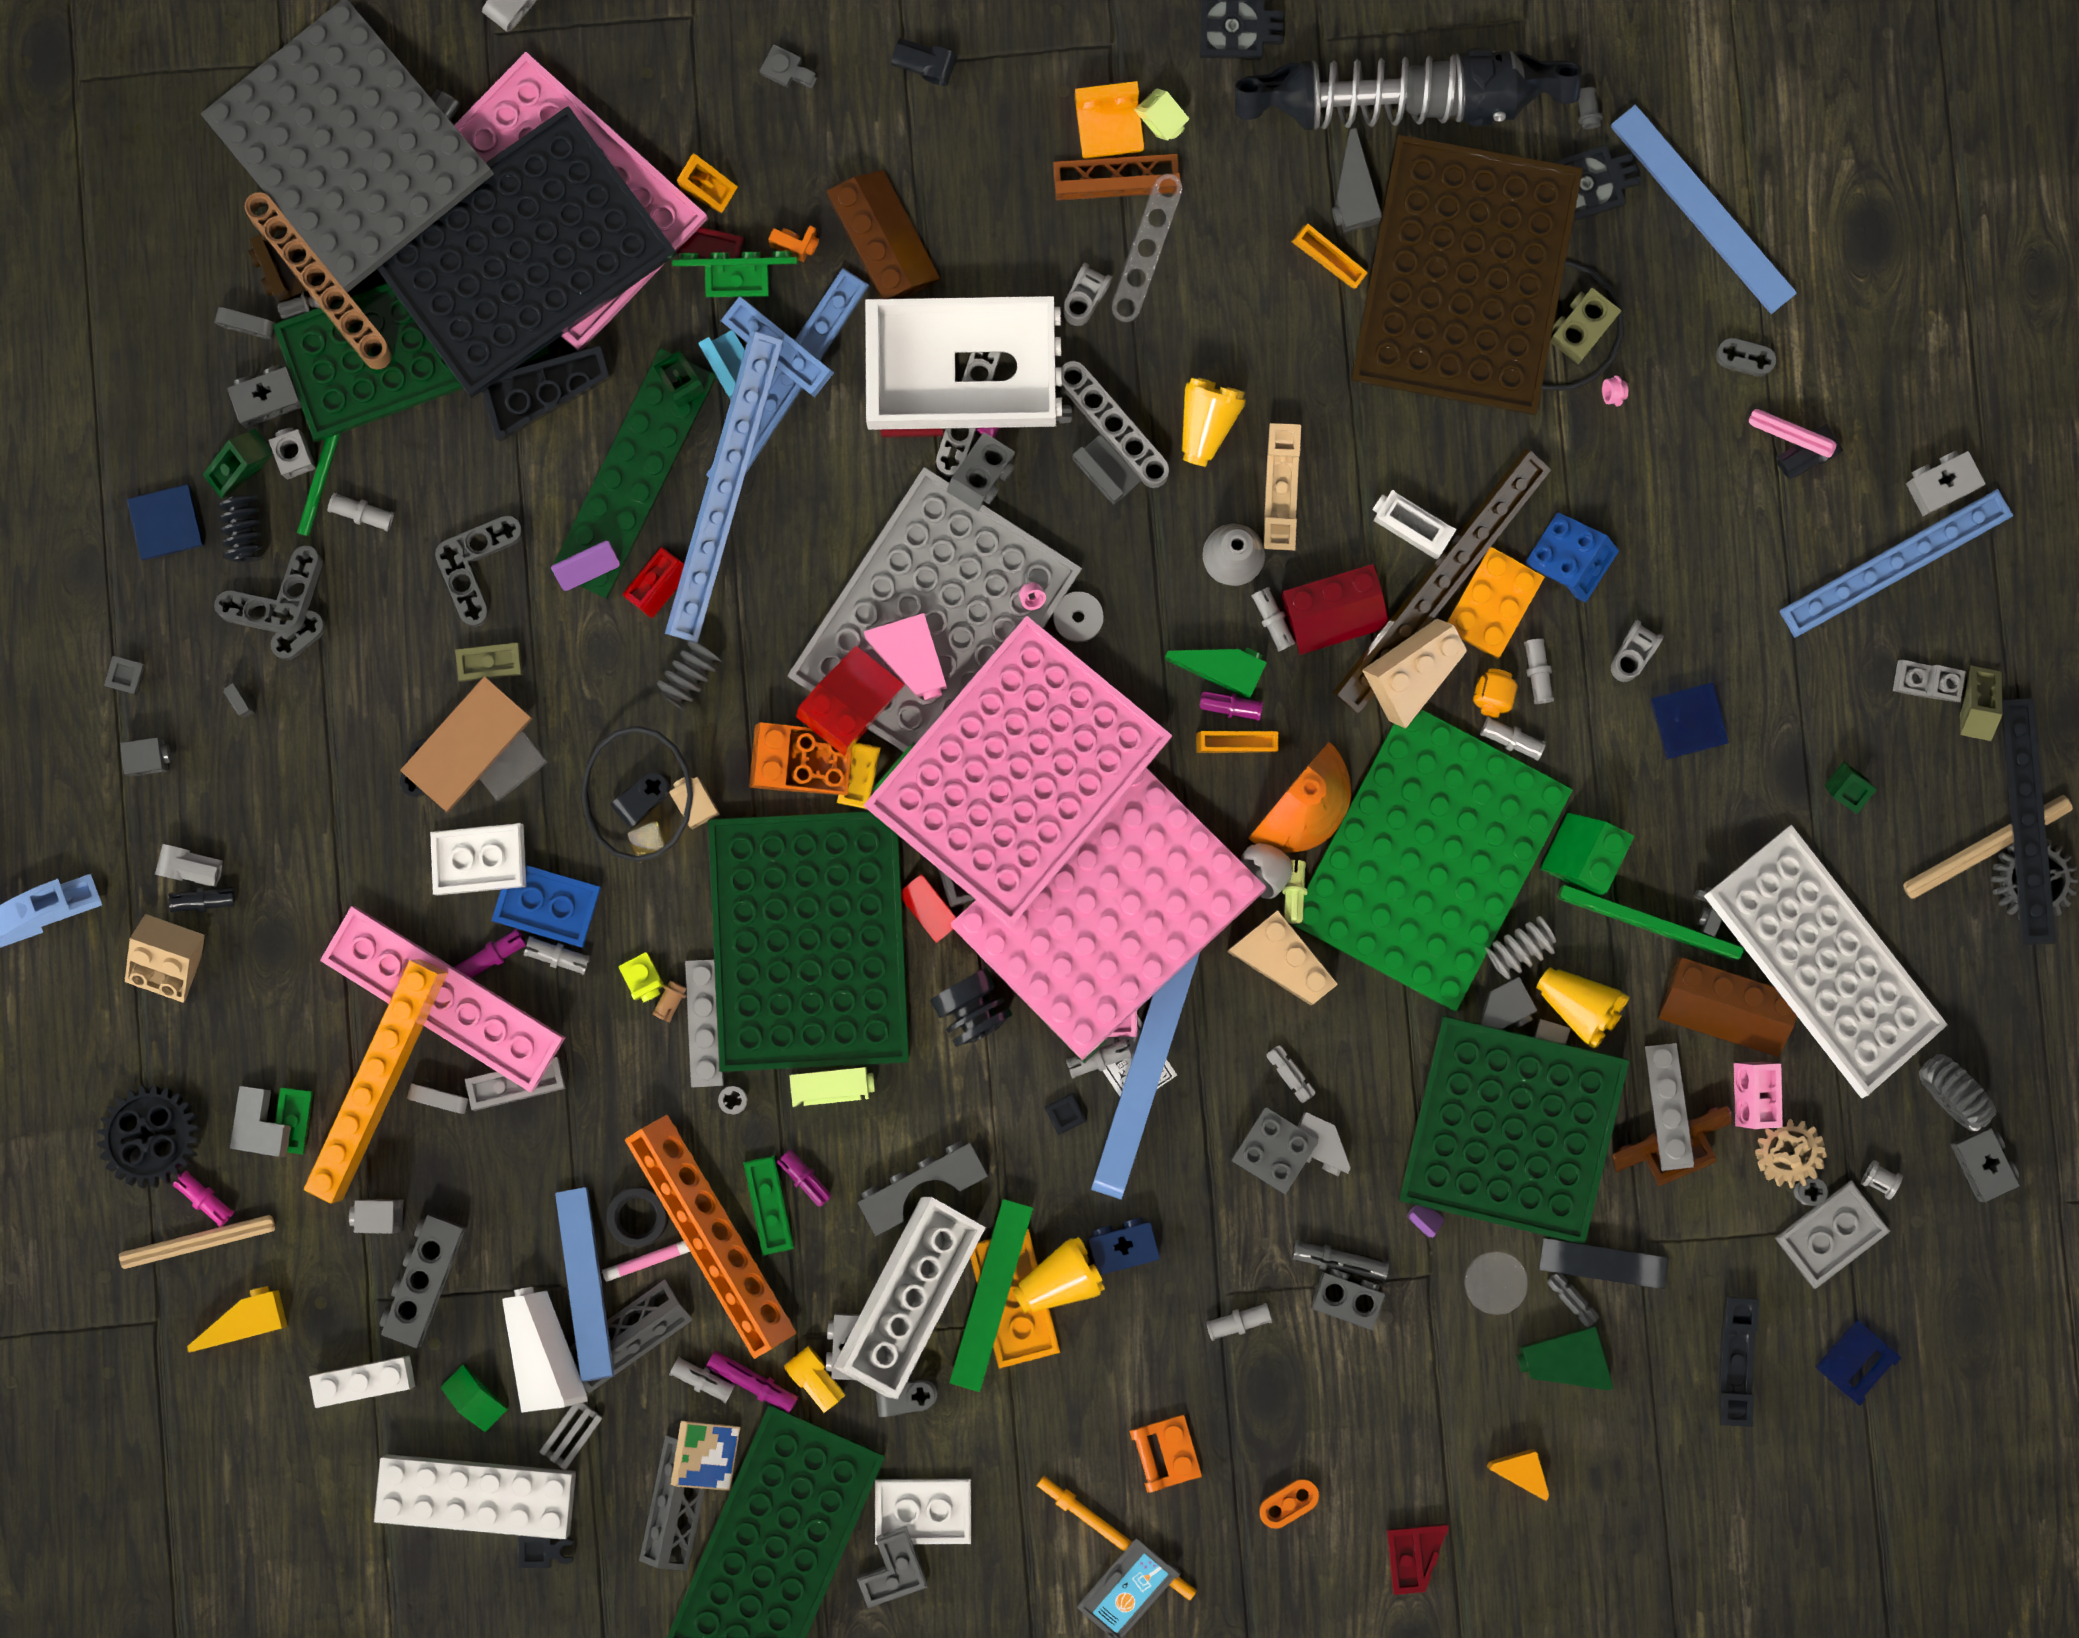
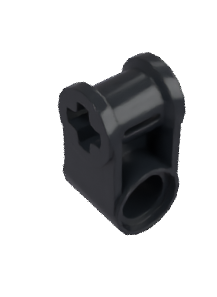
M648 773L618 796L610 806L628 827L632 829L643 821L669 795L670 783L661 774ZM650 780L662 783L659 786L660 794H649L648 790L651 788L649 785Z

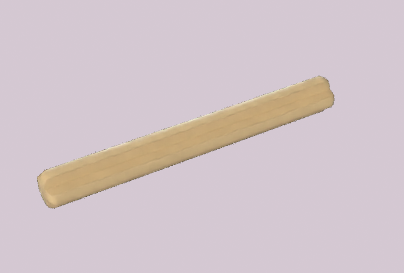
M266 1215L124 1251L119 1254L120 1264L123 1269L273 1232L275 1230V1223L271 1215Z

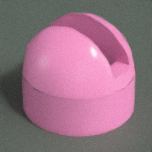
M1038 583L1024 584L1019 591L1020 601L1023 607L1028 610L1038 609L1046 601L1044 590ZM1034 593L1035 597L1029 599V594Z

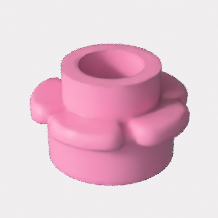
M1615 375L1611 379L1604 380L1602 395L1605 403L1621 406L1623 400L1627 399L1628 386L1625 381H1622L1620 376Z

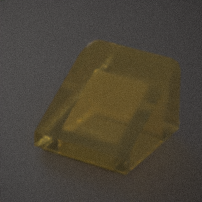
M656 821L628 833L636 856L656 852L666 844Z

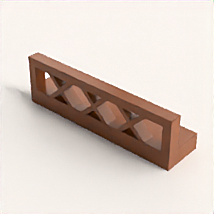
M1177 154L1053 162L1056 201L1180 193L1181 184ZM1158 163H1171L1172 174L1154 175L1151 171ZM1142 164H1151V165H1150V166L1148 167V169H1147V168H1146L1145 166H1143ZM1127 165H1136L1144 172L1141 176L1123 177L1120 175ZM1111 166H1120V167H1119V168L1117 169V171H1116V170H1115L1114 168H1112ZM1096 167H1105L1113 174L1110 178L1092 179L1089 176ZM1080 168H1089V169H1088V170L1086 171V173H1085V172H1084L1083 170H1081ZM1074 169L1082 177L1079 180L1061 181L1060 170Z

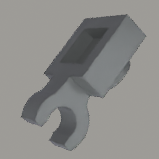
M774 44L759 71L762 76L789 88L793 80L812 90L817 80L814 77L816 75L814 72L800 67L802 63L801 57Z

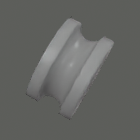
M736 1086L726 1087L721 1091L718 1099L722 1111L732 1115L742 1112L747 1106L748 1101L744 1090ZM736 1091L740 1094L737 1098H742L741 1105H735L733 1109H729L726 1106L728 1102H724V1098L726 1095H732Z

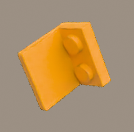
M1137 81L1075 89V103L1083 158L1135 153L1144 150L1141 119L1134 110L1139 106Z

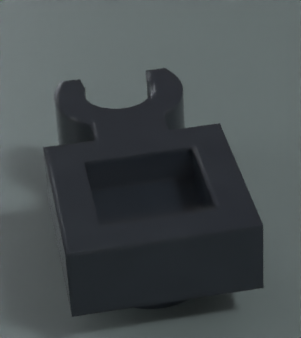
M519 1535L518 1568H551L552 1559H556L563 1564H569L574 1561V1556H564L561 1549L564 1545H573L574 1540L566 1538L560 1540L557 1544H552V1538Z

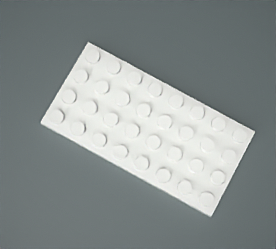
M1792 825L1784 829L1704 895L1861 1098L1868 1096L1948 1025Z

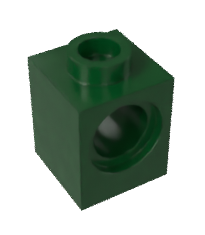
M1844 761L1824 785L1834 799L1856 814L1860 812L1877 790L1866 776Z

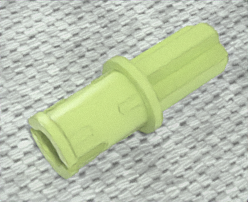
M1291 860L1293 867L1292 877L1282 890V893L1285 895L1284 919L1291 924L1303 921L1304 895H1307V889L1304 888L1306 862L1298 860L1297 873L1294 872L1295 860Z

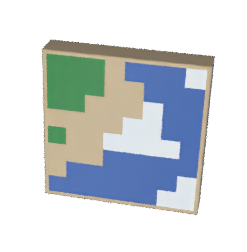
M681 1421L671 1485L730 1491L740 1427Z

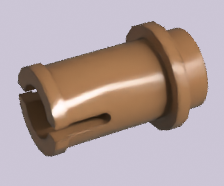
M672 980L669 981L668 985H663L665 990L655 1010L652 1012L656 1017L662 1020L665 1019L669 1023L681 999L687 996L684 994L687 988Z

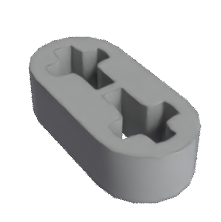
M413 1083L410 1085L407 1096L409 1100L465 1114L469 1100L462 1096Z

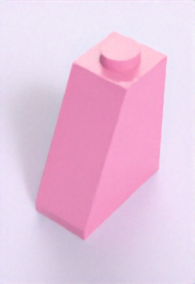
M924 613L864 631L866 641L917 698L923 696L924 700H930L942 696L941 690L947 689Z

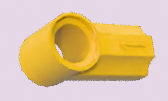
M809 1345L784 1365L791 1378L799 1387H804L824 1413L845 1396L843 1390L834 1379H831V1376L825 1370L826 1366Z

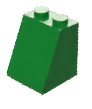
M1567 813L1540 870L1591 895L1600 896L1606 894L1634 835L1605 821Z

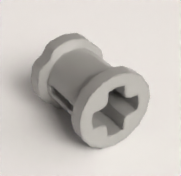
M1873 1160L1863 1175L1861 1184L1864 1186L1869 1185L1885 1194V1198L1890 1200L1897 1192L1903 1175L1899 1172L1894 1174L1879 1166V1162Z

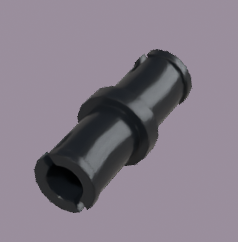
M199 887L197 891L171 892L168 895L171 913L199 909V912H207L208 908L235 907L233 887L211 890Z

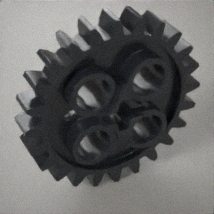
M142 1085L139 1088V1095L129 1089L127 1090V1100L119 1096L116 1097L119 1104L117 1109L112 1106L107 1107L108 1111L112 1114L111 1117H101L100 1119L103 1123L107 1124L106 1129L97 1130V1133L105 1136V1140L98 1142L97 1146L107 1150L100 1155V1159L104 1161L111 1160L107 1164L106 1169L111 1172L117 1170L114 1177L119 1180L126 1177L125 1183L133 1186L137 1181L138 1187L145 1189L149 1180L152 1187L158 1188L159 1179L169 1185L171 1184L170 1174L182 1177L179 1167L183 1165L190 1168L191 1165L186 1160L187 1157L198 1155L191 1149L192 1145L201 1144L200 1140L193 1137V1134L201 1131V1127L191 1124L198 1119V1115L188 1113L192 1105L188 1102L182 1103L183 1096L178 1093L172 1097V1090L165 1088L161 1093L160 1087L153 1085L149 1093L148 1089ZM167 1111V1122L164 1125L158 1126L157 1119L159 1115ZM136 1117V1128L132 1131H127L128 1121ZM173 1130H176V1134H175V1135H171V1136L162 1135V1134H165V1133H169V1132H171V1131H173ZM150 1131L157 1134L156 1136L149 1137L148 1142L142 1139H134L125 1144L122 1143L123 1139L146 1138L150 1135ZM171 1142V1152L167 1156L162 1157V1146L165 1143ZM136 1148H140L141 1155L139 1159L131 1163V1152Z

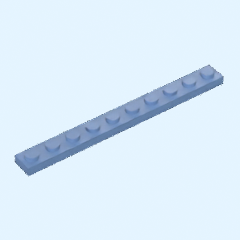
M750 331L665 634L698 643L783 340L756 331Z

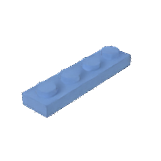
M740 296L721 319L722 323L746 342L748 341L750 331H756L783 340L776 367L814 397H816L834 374L832 370Z

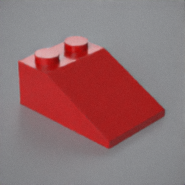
M855 646L798 707L796 717L845 756L901 691L904 684L859 647Z

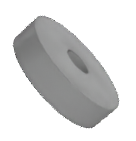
M1069 593L1063 597L1054 611L1053 621L1055 628L1064 639L1070 642L1082 643L1089 641L1098 634L1102 627V607L1098 600L1088 593ZM1075 612L1083 613L1084 620L1077 623L1072 619Z

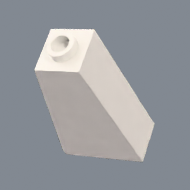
M533 1287L514 1290L515 1296L503 1298L502 1300L521 1412L560 1408L587 1402V1394L548 1292H534Z

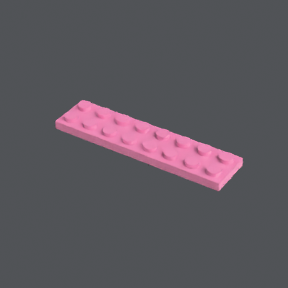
M351 906L320 961L387 1003H390L409 960L422 959L448 972L424 1026L530 1093L534 1092L566 1037L361 909Z

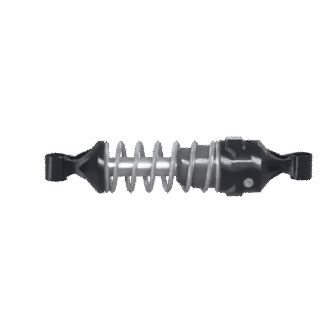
M1470 48L1467 53L1453 54L1449 61H1433V58L1429 55L1423 65L1409 66V59L1404 57L1402 59L1401 79H1387L1385 60L1380 58L1378 61L1377 80H1363L1361 62L1357 59L1354 62L1353 81L1339 82L1337 63L1333 60L1330 63L1329 82L1320 83L1317 63L1314 61L1312 63L1311 61H1303L1300 64L1289 62L1271 74L1247 76L1238 80L1235 84V114L1242 119H1256L1262 115L1263 111L1273 105L1293 117L1304 130H1313V128L1317 129L1319 126L1322 129H1326L1331 121L1333 107H1337L1342 124L1346 128H1350L1355 120L1357 106H1361L1366 123L1373 127L1378 121L1381 104H1385L1387 116L1394 126L1400 123L1404 109L1412 115L1417 124H1422L1426 117H1437L1441 123H1445L1449 117L1454 116L1457 122H1468L1470 126H1490L1493 121L1514 120L1522 109L1542 92L1551 95L1555 101L1562 104L1577 102L1580 99L1582 68L1577 63L1570 61H1540L1521 51L1495 52L1491 51L1490 48ZM1391 104H1399L1396 119L1394 118ZM1367 105H1375L1372 120ZM1343 106H1351L1348 121ZM1320 107H1327L1324 122L1321 116Z

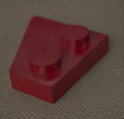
M1448 1524L1386 1529L1393 1595L1426 1592L1431 1578L1430 1575L1438 1560L1445 1535H1447L1449 1530Z

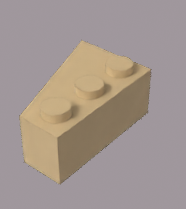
M1435 619L1362 671L1388 720L1406 729L1464 656L1467 649L1454 625L1440 619Z
M1279 911L1272 914L1227 951L1309 1005L1316 1003L1338 985Z

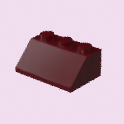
M1374 564L1283 591L1281 595L1299 655L1381 631L1388 623L1384 597Z

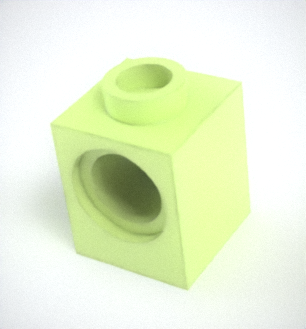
M1157 88L1134 109L1155 136L1164 140L1174 139L1180 135L1185 128L1183 125L1189 120V117L1167 91Z

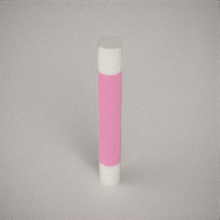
M681 1241L602 1270L603 1277L608 1282L688 1253L690 1250L686 1243Z

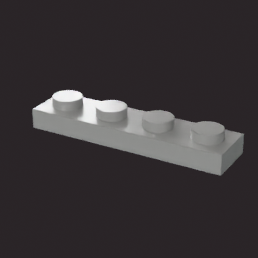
M714 960L685 961L691 1087L724 1086L723 1072H719Z
M1677 1043L1646 1046L1645 1056L1661 1170L1694 1167Z

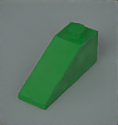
M1246 648L1245 651L1239 649L1168 651L1164 659L1247 699H1250L1267 663L1261 660L1262 654Z

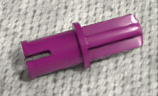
M1203 691L1199 706L1202 710L1228 714V718L1234 715L1260 721L1263 701L1236 697L1235 693L1229 696Z
M793 1149L786 1152L777 1161L795 1182L794 1186L796 1188L800 1186L817 1206L824 1205L831 1198V1193L813 1175L815 1170L813 1168L809 1169Z

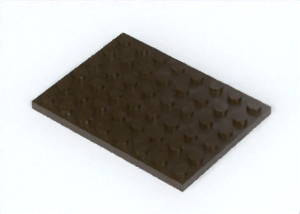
M1398 135L1351 381L1536 415L1583 168Z

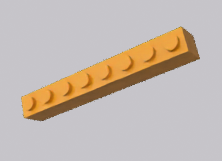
M422 959L409 960L303 1190L331 1204L344 1199L448 972Z

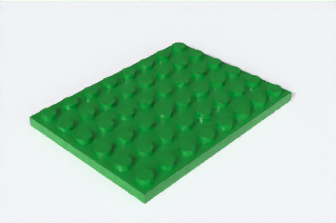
M1421 709L1406 729L1395 723L1393 724L1306 888L1307 895H1304L1303 921L1291 925L1456 1012L1487 954L1485 947L1490 948L1573 789Z

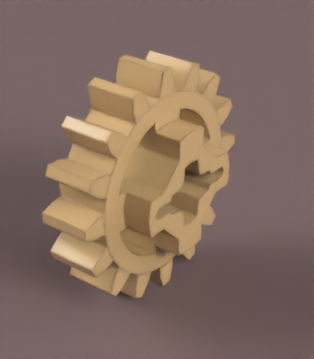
M1789 1119L1786 1127H1779L1774 1132L1767 1128L1765 1130L1767 1139H1758L1761 1149L1755 1150V1153L1759 1160L1757 1162L1760 1171H1765L1764 1174L1768 1181L1775 1177L1776 1184L1779 1187L1784 1181H1788L1790 1188H1794L1795 1181H1800L1805 1186L1806 1177L1810 1176L1816 1179L1815 1169H1824L1825 1167L1822 1159L1826 1158L1827 1154L1825 1148H1823L1825 1145L1822 1136L1817 1137L1818 1134L1815 1127L1807 1130L1804 1121H1801L1797 1127L1794 1126L1792 1119Z

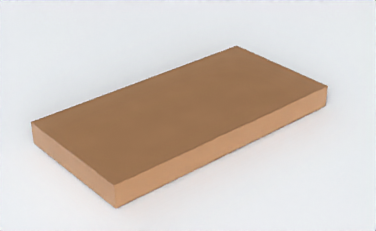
M484 676L400 771L449 813L532 718Z

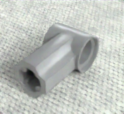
M163 844L155 875L180 881L186 879L195 883L216 887L221 877L223 861L190 853V850Z

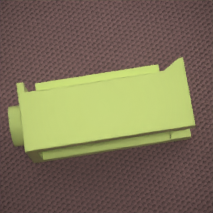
M867 1067L789 1075L793 1107H797L803 1101L804 1106L862 1100L861 1095H865V1099H870L869 1092H875L873 1073L867 1074Z

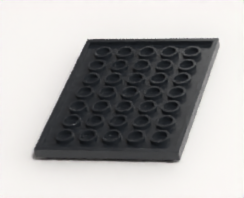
M569 106L486 162L494 173L490 178L377 268L471 399L677 255L676 250Z

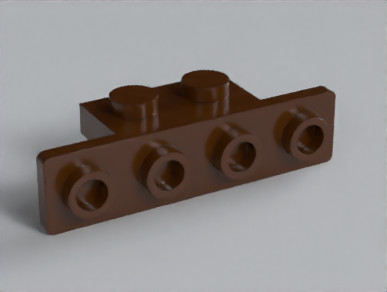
M1728 1106L1723 1108L1715 1107L1706 1111L1702 1117L1692 1121L1688 1120L1694 1167L1662 1171L1656 1133L1649 1135L1645 1141L1636 1145L1629 1144L1619 1148L1612 1155L1613 1167L1616 1172H1619L1645 1161L1659 1187L1716 1162V1156L1705 1135L1731 1124V1111Z

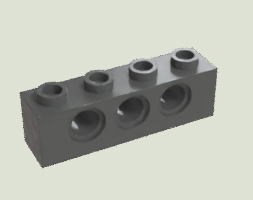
M433 1214L427 1215L426 1219L421 1218L414 1233L418 1240L414 1249H408L403 1261V1266L407 1267L402 1279L397 1278L391 1292V1296L395 1297L391 1309H385L379 1325L384 1327L381 1335L414 1348L422 1346L467 1227ZM429 1241H435L440 1246V1254L436 1259L428 1257L425 1252V1247ZM418 1271H423L428 1275L429 1283L424 1289L417 1287L414 1283V1275ZM406 1301H412L417 1306V1314L414 1318H408L403 1314L402 1307Z

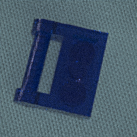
M1856 1320L1815 1368L1855 1404L1861 1406L1866 1400L1864 1396L1892 1364L1895 1366L1901 1360V1357L1860 1321ZM1876 1350L1882 1357L1858 1385L1853 1388L1847 1382Z

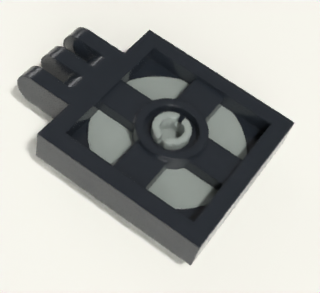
M1201 0L1200 58L1262 59L1263 44H1284V36L1272 35V32H1284L1285 24L1272 23V20H1284L1285 12L1263 10L1264 0Z
M1603 145L1551 162L1583 168L1573 222L1622 207L1626 204L1622 190L1641 184L1639 177L1626 179V176L1637 172L1635 165L1626 168L1622 167V164L1633 160L1631 154L1611 159L1607 145Z

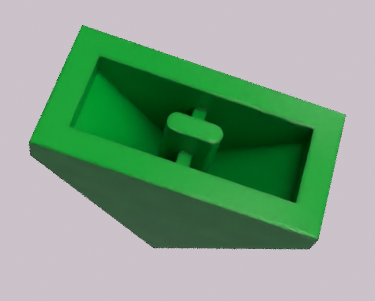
M464 1364L441 1386V1389L457 1412L484 1432L508 1410Z

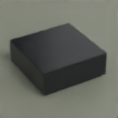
M1073 1093L1044 1107L1058 1135L1086 1122Z

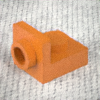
M811 225L802 241L799 240L800 236L785 228H783L782 232L774 228L768 239L770 247L778 251H792V257H798L802 262L805 261L807 255L812 256L819 243V239L816 238V228Z

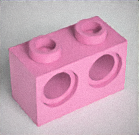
M1770 1062L1734 1063L1735 1126L1752 1129L1783 1127L1781 1064Z

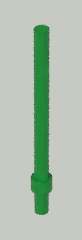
M340 434L326 438L297 534L309 537Z

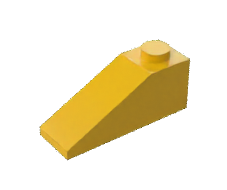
M268 1286L250 1290L251 1297L241 1299L187 1346L188 1352L288 1327L279 1290L269 1292Z

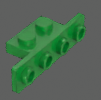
M792 251L773 252V258H761L760 252H742V258L729 259V253H710L711 259H698V253H680L679 260H672V266L674 267L705 266L706 297L769 296L768 265L799 264V258L792 257Z

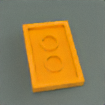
M1490 547L1447 623L1455 626L1462 640L1499 659L1545 577Z

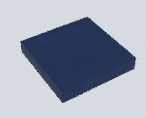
M188 484L127 499L141 560L145 561L204 546L191 488Z

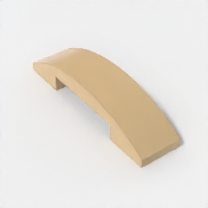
M1270 423L1264 549L1295 550L1301 425Z

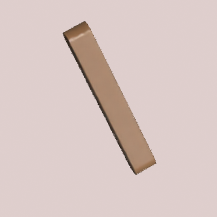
M261 192L250 195L245 202V211L253 225L366 365L376 370L386 367L390 363L392 355L382 335L285 218V215L272 199ZM259 207H268L265 214L261 216L255 215ZM278 230H287V234L283 238H273ZM306 253L303 261L292 262L296 254ZM315 277H325V280L321 285H311L312 280ZM337 299L344 300L341 308L336 310L330 309L333 301ZM353 324H363V328L359 332H349ZM375 346L382 347V352L378 356H368L371 348Z

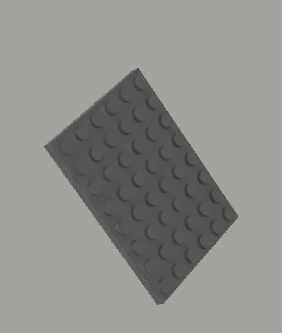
M341 0L201 113L202 117L262 190L272 199L285 215V218L346 292H349L494 174L348 0Z

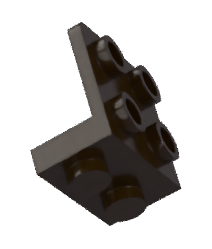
M287 232L275 237V239L283 238ZM261 234L249 239L253 249L248 252L255 267L261 266L265 277L261 279V282L268 296L274 295L281 303L301 295L303 291L305 293L308 292ZM306 253L296 254L292 262L303 261ZM315 277L312 280L311 285H321L324 282L325 277Z

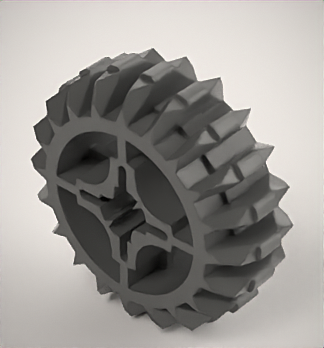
M2047 839L2048 859L2054 867L2053 870H2050V880L2057 879V888L2052 897L2053 913L2059 916L2062 914L2060 905L2064 907L2071 905L2070 900L2065 896H2075L2077 893L2075 889L2069 887L2070 884H2075L2079 881L2076 877L2070 878L2069 873L2077 870V867L2075 865L2067 867L2066 862L2071 859V855L2065 854L2060 857L2059 854L2062 851V846L2056 845L2051 850V840ZM2013 844L2007 846L2010 855L2000 853L1998 856L2004 865H1993V869L2000 872V876L1991 877V882H2000V888H1995L1993 894H2003L2004 897L1999 900L1998 904L2004 906L2010 903L2011 905L2007 913L2013 915L2019 910L2018 895L2015 892L2017 891L2016 880L2012 881L2015 859Z
M1937 1054L1923 1064L1924 1067L1919 1070V1078L1922 1081V1085L1926 1087L1927 1092L1958 1123H1961L1964 1128L1970 1131L1978 1132L1982 1127L1987 1126L1991 1122V1119L1996 1115L1993 1101L1974 1078L1961 1068L1958 1063L1946 1055Z

